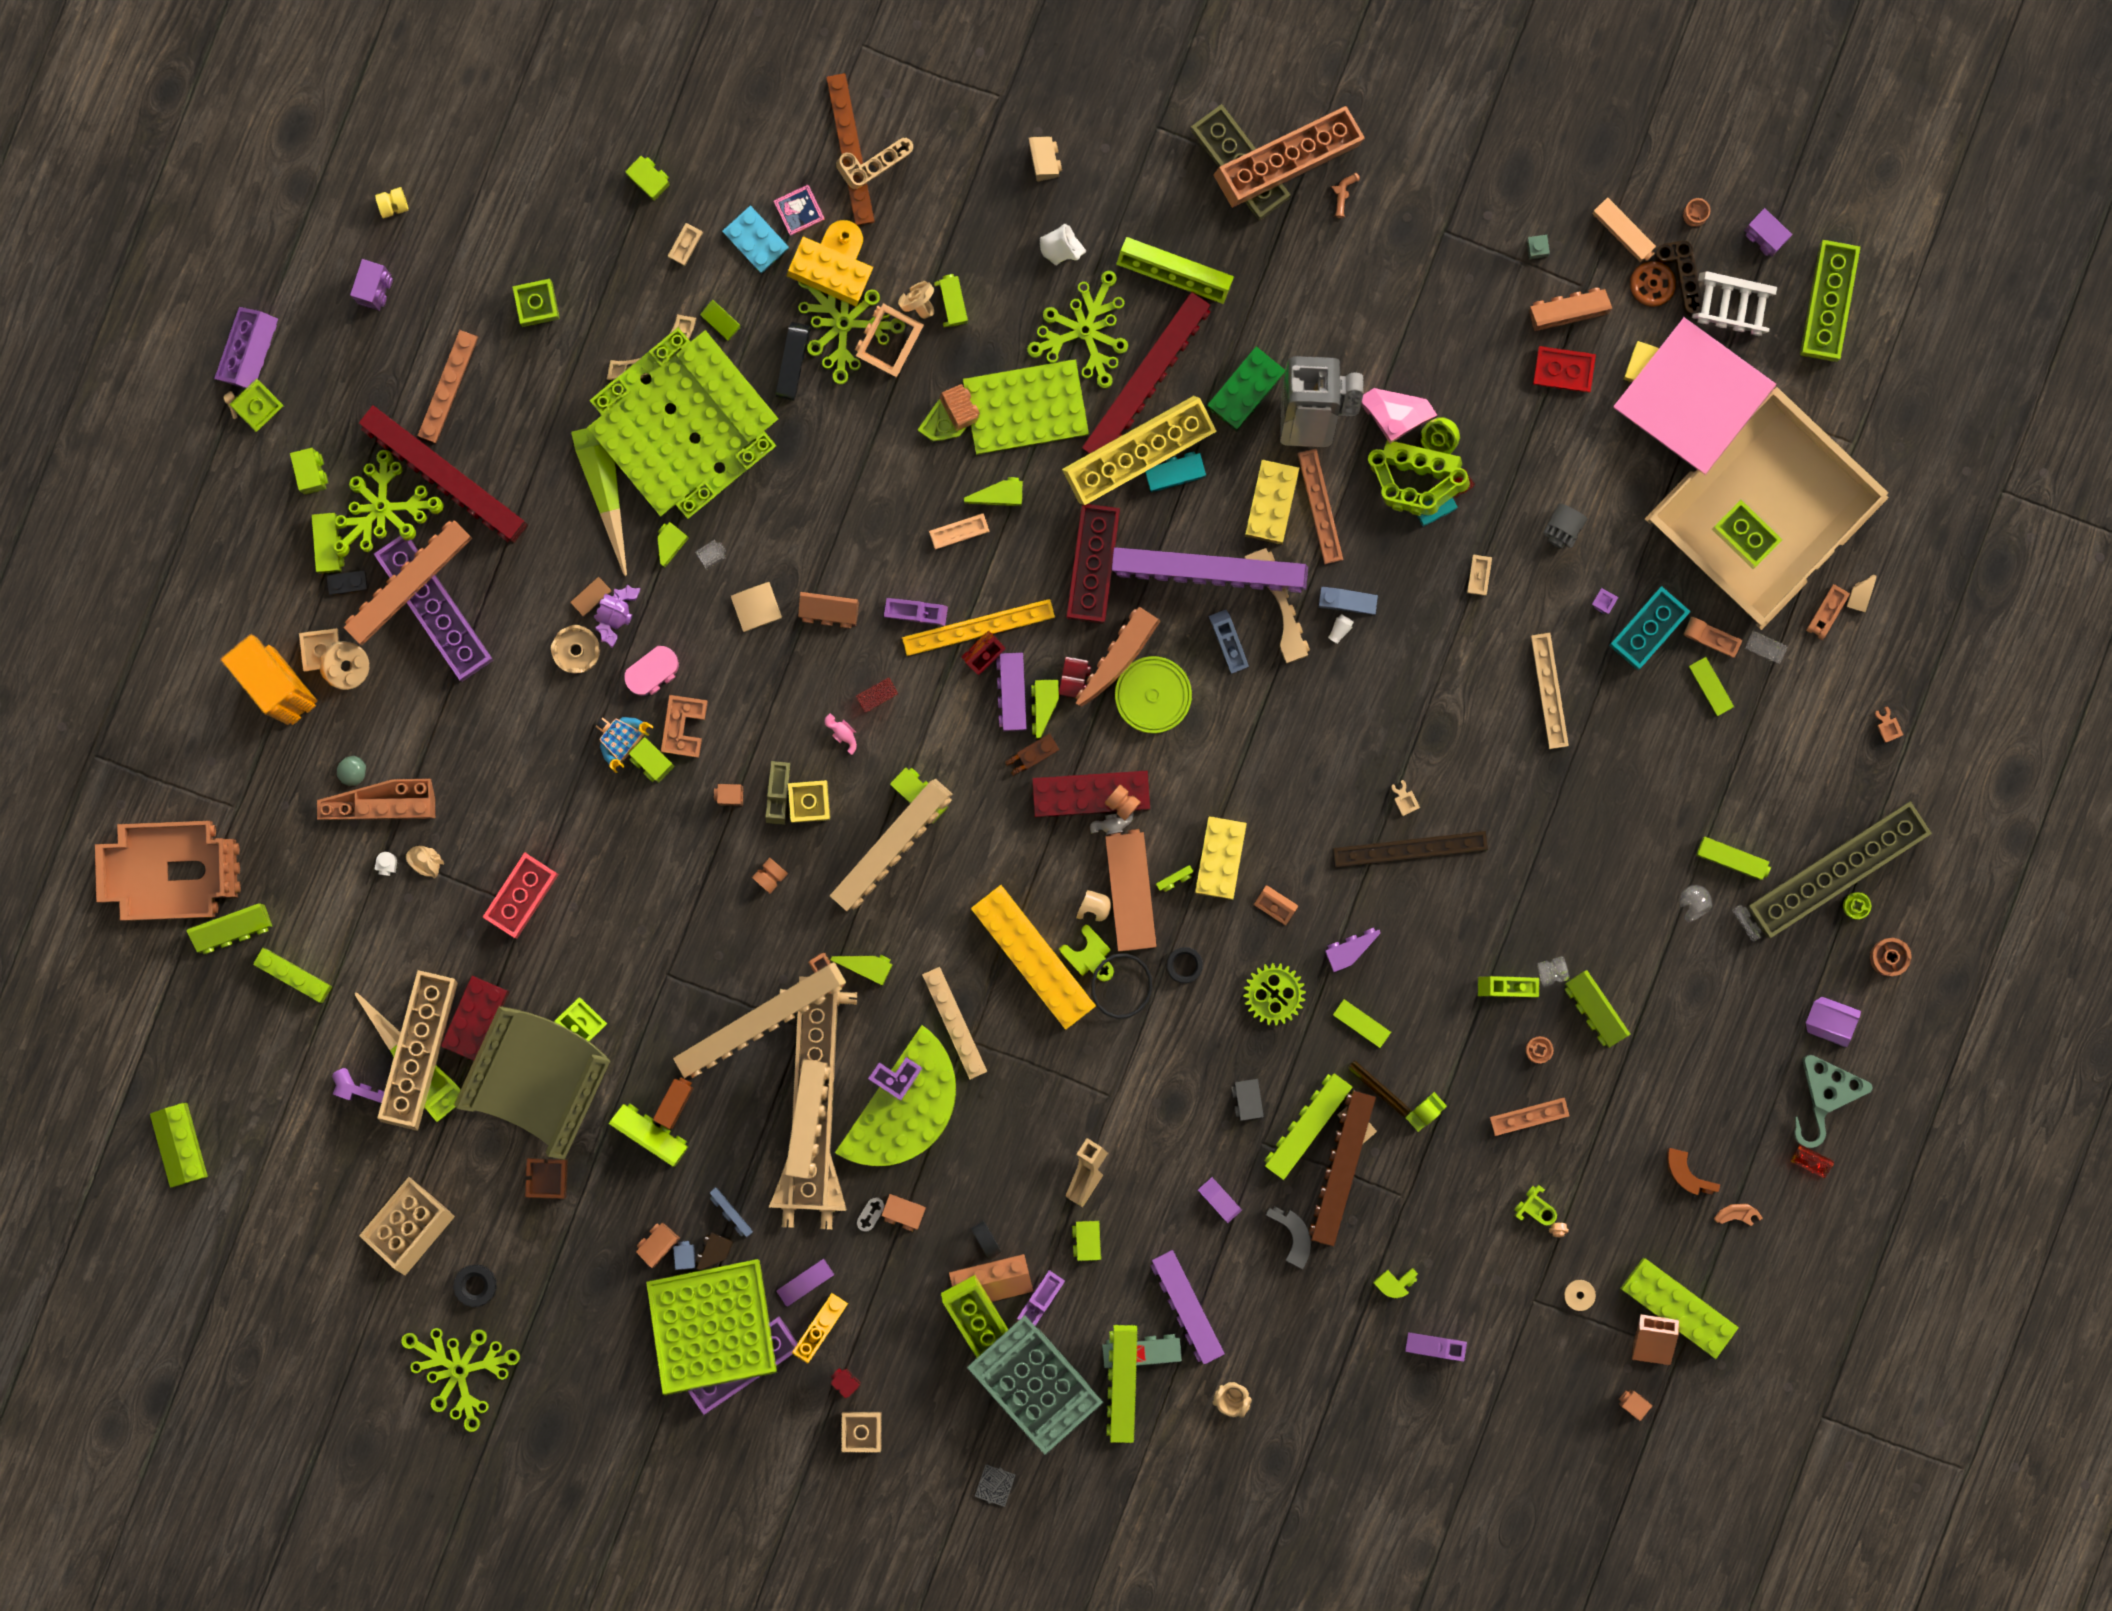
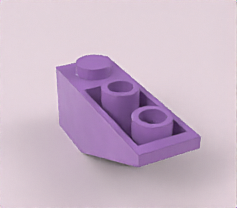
M1374 928L1364 931V936L1359 938L1353 935L1345 939L1346 943L1339 945L1338 942L1328 945V950H1325L1332 971L1336 972L1351 966L1381 933L1380 930L1375 931Z
M1408 1332L1405 1352L1464 1361L1467 1342Z

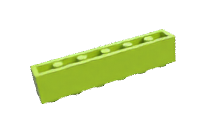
M1128 237L1125 239L1117 260V265L1222 304L1226 300L1234 276Z
M1335 1073L1332 1076L1329 1074L1322 1082L1324 1087L1320 1092L1318 1090L1314 1092L1310 1098L1312 1103L1309 1107L1305 1105L1300 1111L1299 1115L1301 1118L1298 1122L1293 1121L1287 1129L1289 1134L1286 1138L1283 1136L1276 1144L1278 1149L1275 1153L1270 1152L1264 1160L1266 1162L1265 1167L1283 1180L1352 1089L1351 1085Z
M1114 1325L1113 1331H1110L1109 1343H1113V1350H1109V1362H1112V1369H1108V1380H1112V1387H1108V1399H1111V1406H1107V1417H1111V1424H1107V1436H1110L1111 1442L1134 1443L1137 1326Z

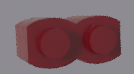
M1070 657L1065 658L1059 695L1076 698L1081 689L1085 690L1087 684H1084L1085 678L1089 677L1091 672V666L1088 665V661Z

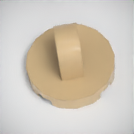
M926 281L919 282L909 288L910 293L907 295L903 293L900 297L898 304L903 311L915 309L923 319L934 315L933 305L929 301V298L934 293V288L930 283Z

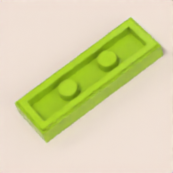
M1706 657L1689 666L1716 716L1734 707Z
M1345 999L1333 1014V1016L1379 1048H1381L1391 1034L1389 1030Z

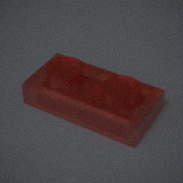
M888 677L856 697L864 712L867 713L897 696L898 692Z
M1802 1145L1798 1146L1791 1158V1162L1823 1178H1826L1834 1164V1161Z

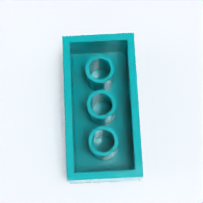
M1661 586L1609 646L1638 671L1690 613V610Z

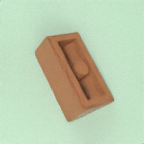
M1265 886L1254 903L1256 907L1284 925L1288 923L1298 908V905L1269 886Z

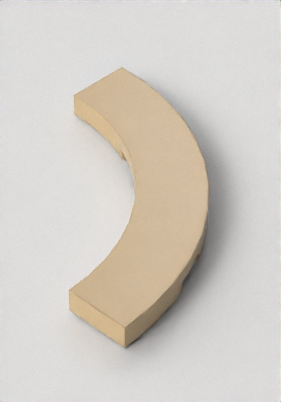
M677 315L674 327L670 333L679 327L685 336L690 339L695 327L696 318ZM639 359L628 361L610 360L607 380H615ZM644 373L640 378L647 377L649 374Z

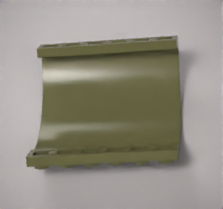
M499 1006L454 1106L457 1109L472 1112L474 1110L509 1121L546 1143L548 1148L545 1153L548 1157L565 1160L610 1060L589 1041L562 1025L528 1012Z

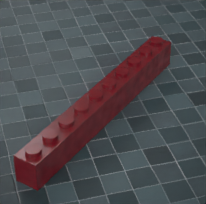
M1193 292L1190 293L1082 447L1085 453L1090 454L1123 436L1121 434L1125 428L1129 430L1135 421L1132 419L1136 413L1140 414L1144 409L1145 404L1143 402L1147 397L1151 398L1156 391L1155 385L1158 382L1162 383L1167 376L1165 372L1167 368L1175 365L1178 360L1176 356L1179 351L1183 352L1188 346V338L1191 335H1196L1200 329L1198 326L1200 321H1205L1210 315V304Z

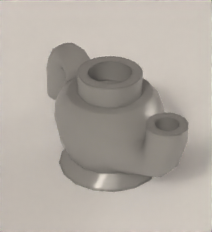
M1132 813L1125 821L1117 817V814L1105 816L1106 820L1093 821L1090 824L1091 834L1098 833V830L1106 832L1105 836L1114 833L1122 834L1124 833L1122 829L1132 822L1134 814Z

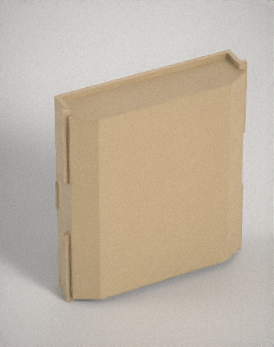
M1776 387L1708 473L1704 475L1699 470L1695 472L1690 471L1645 520L1649 524L1653 523L1742 607L1757 622L1756 626L1762 630L1807 583L1806 578L1815 569L1817 570L1835 552L1834 549L1838 545L1843 546L1888 499L1886 496L1888 492ZM1740 500L1752 509L1782 539L1754 569L1712 530Z

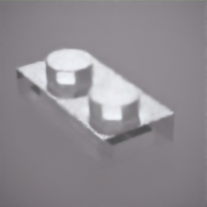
M1752 631L1744 649L1780 664L1788 646Z
M1741 905L1733 908L1732 911L1752 942L1761 938L1759 934L1761 930L1756 923H1752L1749 919L1751 915L1745 906L1742 908Z

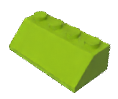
M258 903L187 929V933L196 951L199 953L203 952L205 955L214 952V948L220 945L221 948L232 945L234 940L239 939L240 942L251 938L250 934L256 932L258 935L269 931L268 928L272 927L265 905Z
M1587 970L1565 983L1567 987L1564 989L1570 998L1574 997L1578 1003L1575 1005L1581 1015L1585 1013L1588 1018L1587 1024L1592 1031L1595 1029L1598 1032L1599 1036L1597 1038L1603 1047L1606 1045L1610 1048L1630 1035V1032Z
M182 1103L150 1113L170 1188L208 1177L188 1104Z
M629 1103L628 1106L623 1104L609 1124L670 1165L676 1166L688 1149V1146L685 1145L687 1141L678 1135L676 1138L670 1135L671 1131L665 1126L661 1125L658 1127L655 1125L653 1118L645 1114L643 1117L638 1114L639 1109Z

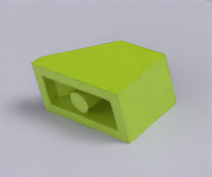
M671 522L668 525L664 524L658 531L660 564L664 568L689 539L687 535Z

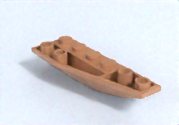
M1140 607L1131 612L1129 623L1127 626H1122L1118 633L1120 635L1116 642L1113 641L1108 648V655L1106 658H1101L1097 665L1098 670L1087 679L1086 683L1088 685L1085 690L1081 689L1076 696V704L1081 707L1109 687L1130 666L1160 623L1159 619Z
M394 779L317 800V820L435 818V796L431 779Z

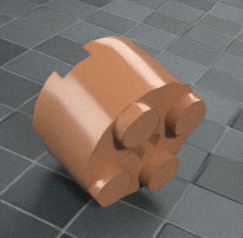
M1895 938L1879 941L1870 952V962L1874 970L1878 974L1887 977L1897 976L1905 972L1912 958L1907 944ZM1888 953L1890 955L1894 954L1895 958L1892 959V963L1890 960H1887L1886 956H1888Z

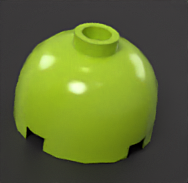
M1435 418L1429 421L1421 431V443L1425 449L1451 454L1459 444V429L1453 421L1447 418Z

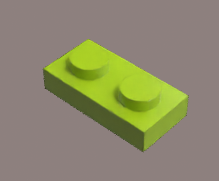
M1189 865L1158 882L1156 886L1159 891L1164 890V892H1167L1175 887V882L1180 880L1183 883L1192 878L1190 874L1193 873V870Z

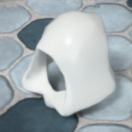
M1066 224L1040 238V249L1043 256L1055 265L1067 259L1078 260L1081 255L1086 253L1084 247L1075 238L1071 227Z

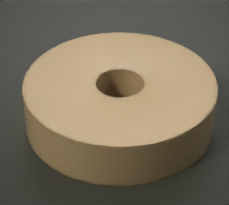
M1574 1280L1567 1285L1564 1298L1570 1308L1584 1311L1593 1305L1596 1293L1589 1282ZM1582 1292L1583 1298L1578 1299L1576 1294Z

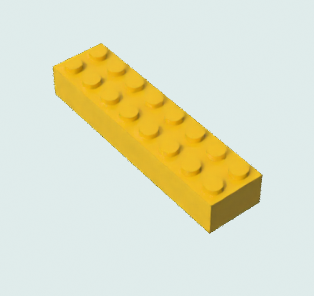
M1002 885L971 908L1065 1030L1096 1007Z

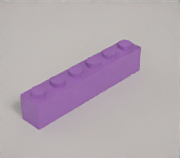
M1173 1250L1153 1259L1154 1264L1150 1266L1155 1276L1160 1275L1162 1281L1159 1284L1164 1293L1168 1291L1171 1297L1168 1302L1172 1310H1177L1179 1316L1176 1318L1181 1328L1185 1326L1188 1332L1185 1336L1190 1345L1194 1344L1196 1348L1194 1354L1198 1362L1202 1361L1203 1364H1206L1224 1355Z

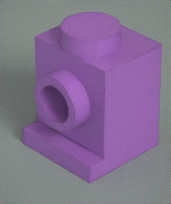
M1601 588L1592 605L1599 612L1609 614L1618 597Z

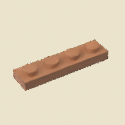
M1565 1098L1493 1116L1490 1117L1494 1136L1569 1117Z

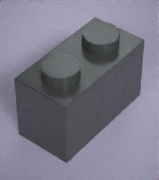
M1258 1079L1235 1082V1086L1232 1087L1233 1098H1237L1238 1105L1234 1106L1236 1117H1240V1121L1264 1117Z

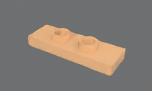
M983 513L931 530L929 533L934 548L937 550L988 533L989 528Z

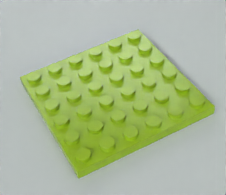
M759 1259L646 1282L663 1395L777 1373Z

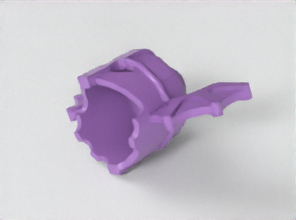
M627 585L622 590L614 589L613 597L605 593L604 599H601L599 603L600 608L597 609V614L594 616L600 622V625L596 626V630L601 634V642L608 643L611 648L615 645L617 635L610 627L619 629L624 624L629 625L633 615L629 613V606L624 600L635 601L640 593V588H631Z

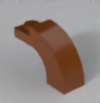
M1672 1148L1667 1149L1669 1172L1680 1187L1698 1195L1700 1188H1702V1192L1713 1195L1714 1191L1719 1192L1720 1184L1698 1179L1690 1172L1687 1165L1688 1152Z

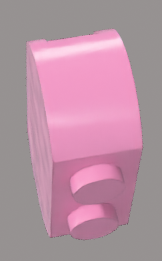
M657 646L626 670L625 682L627 687L633 693L640 696H647L649 693L651 695L655 694L660 690L659 686L662 683L666 682L667 684L675 678L674 674L677 673L679 668L678 658L671 649Z

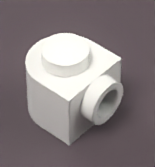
M389 852L380 853L376 858L375 870H378L380 875L390 876L391 872L396 873V857Z

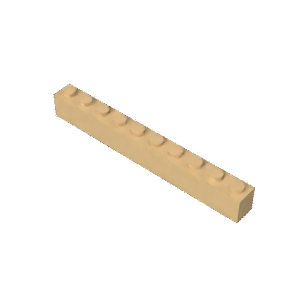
M834 962L673 1059L684 1078L688 1076L694 1078L702 1073V1068L707 1067L709 1069L718 1064L716 1060L722 1057L724 1060L733 1055L732 1051L734 1049L741 1050L748 1046L747 1042L753 1039L756 1041L762 1038L764 1031L769 1030L771 1032L780 1027L779 1022L784 1020L786 1023L795 1018L794 1014L800 1011V1013H803L810 1009L811 1003L816 1002L818 1004L827 999L826 994L831 992L833 995L842 990L841 985L845 984L846 981Z

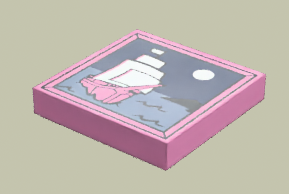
M809 185L774 201L790 236L825 220Z

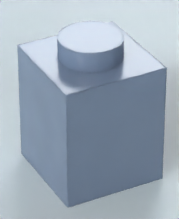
M689 1241L678 1242V1246H673L675 1270L696 1268L694 1244L690 1245Z

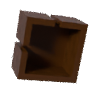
M528 1158L526 1176H532V1180H526L525 1197L566 1198L568 1160L548 1159V1163H546L547 1159Z

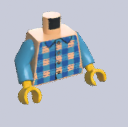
M622 717L619 720L615 719L611 724L604 718L598 722L596 727L604 733L599 739L601 741L600 749L604 759L615 773H618L616 771L617 766L621 765L624 767L622 762L644 734L646 736L649 735L646 733V729L648 727L653 728L652 725L629 717Z

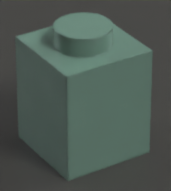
M1547 235L1527 238L1529 260L1549 256Z

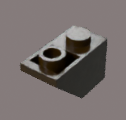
M711 1233L710 1236L706 1235L702 1245L705 1246L703 1254L699 1253L695 1264H698L697 1269L702 1270L726 1260L734 1241L715 1233Z

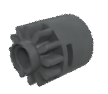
M1559 503L1543 533L1549 537L1547 541L1560 549H1563L1564 546L1572 548L1588 518L1577 510Z

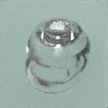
M1691 885L1685 888L1680 895V906L1689 905V910L1684 916L1687 922L1700 918L1713 907L1709 892L1700 885Z

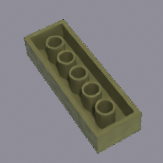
M1222 104L1191 126V132L1218 167L1256 149ZM1280 184L1245 201V203L1256 218L1261 221L1289 200L1291 195L1284 185Z

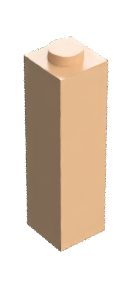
M1609 198L1604 200L1594 210L1592 214L1639 262H1642L1644 259L1648 261L1655 254L1653 250L1656 246Z

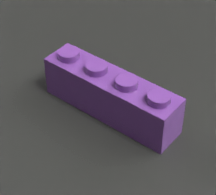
M1023 653L1000 654V658H996L997 670H1001V677L997 678L998 689L1002 691V697H998V708H1002L1003 716H999V727H1003L1004 732L1026 731Z

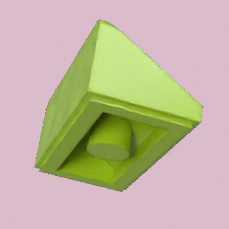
M714 300L700 314L728 341L741 328L740 324Z

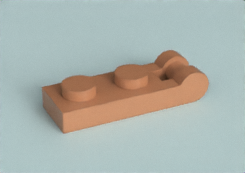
M1833 584L1806 631L1818 635V638L1823 640L1850 593ZM1818 621L1825 624L1823 629L1816 626Z

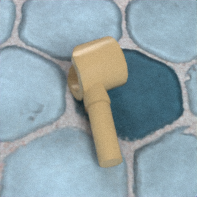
M230 391L224 395V400L230 408L233 419L238 418L236 411L229 405L236 397Z

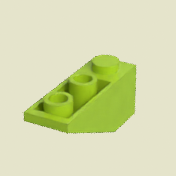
M1035 680V685H1031L1032 697H1036V704H1032V716H1036V723H1032V734L1036 735V739H1041L1059 701L1058 680Z

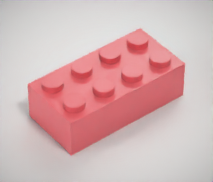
M524 853L483 915V918L517 939L559 874L527 853Z

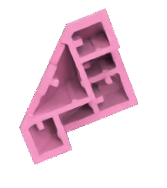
M1376 388L1364 394L1361 402L1367 414L1372 415L1390 444L1417 426H1422L1437 416L1427 399Z

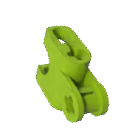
M1086 924L1081 929L1082 934L1087 939V946L1084 950L1076 952L1068 945H1062L1059 948L1062 955L1082 976L1089 970L1094 974L1095 969L1106 959L1105 956L1111 951L1090 926ZM1109 962L1103 966V968H1109L1107 970L1108 975H1100L1101 971L1097 974L1096 978L1100 981H1108L1113 977L1114 970Z

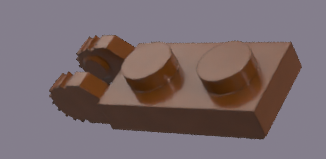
M1049 733L1019 751L1017 755L1005 761V764L1008 766L1021 759L1024 765L1013 769L1011 772L1012 776H1015L1060 749Z

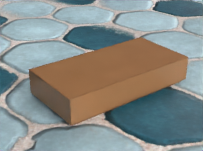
M598 577L573 599L571 604L584 617L600 603L601 599H604L605 593L609 595L612 591Z

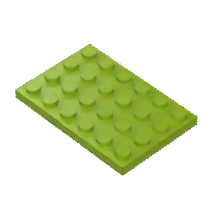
M1076 359L963 379L964 388H967L971 395L970 401L979 410L977 422L971 425L976 455L1089 435Z

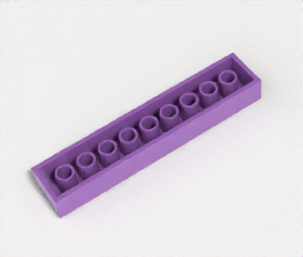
M1114 548L1112 571L1117 573V576L1123 578H1130V575H1136L1135 577H1138V579L1149 580V576H1152L1158 581H1168V578H1174V581L1180 583H1187V580H1193L1195 584L1206 585V581H1209L1215 586H1225V583H1231V586L1237 588H1244V585H1250L1252 589L1263 590V586H1267L1273 591H1282V588H1288L1290 592L1301 593V590H1306L1308 566L1306 564Z

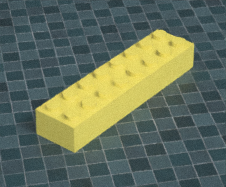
M1192 396L1063 468L1062 471L1078 502L1086 505L1217 431L1201 399Z

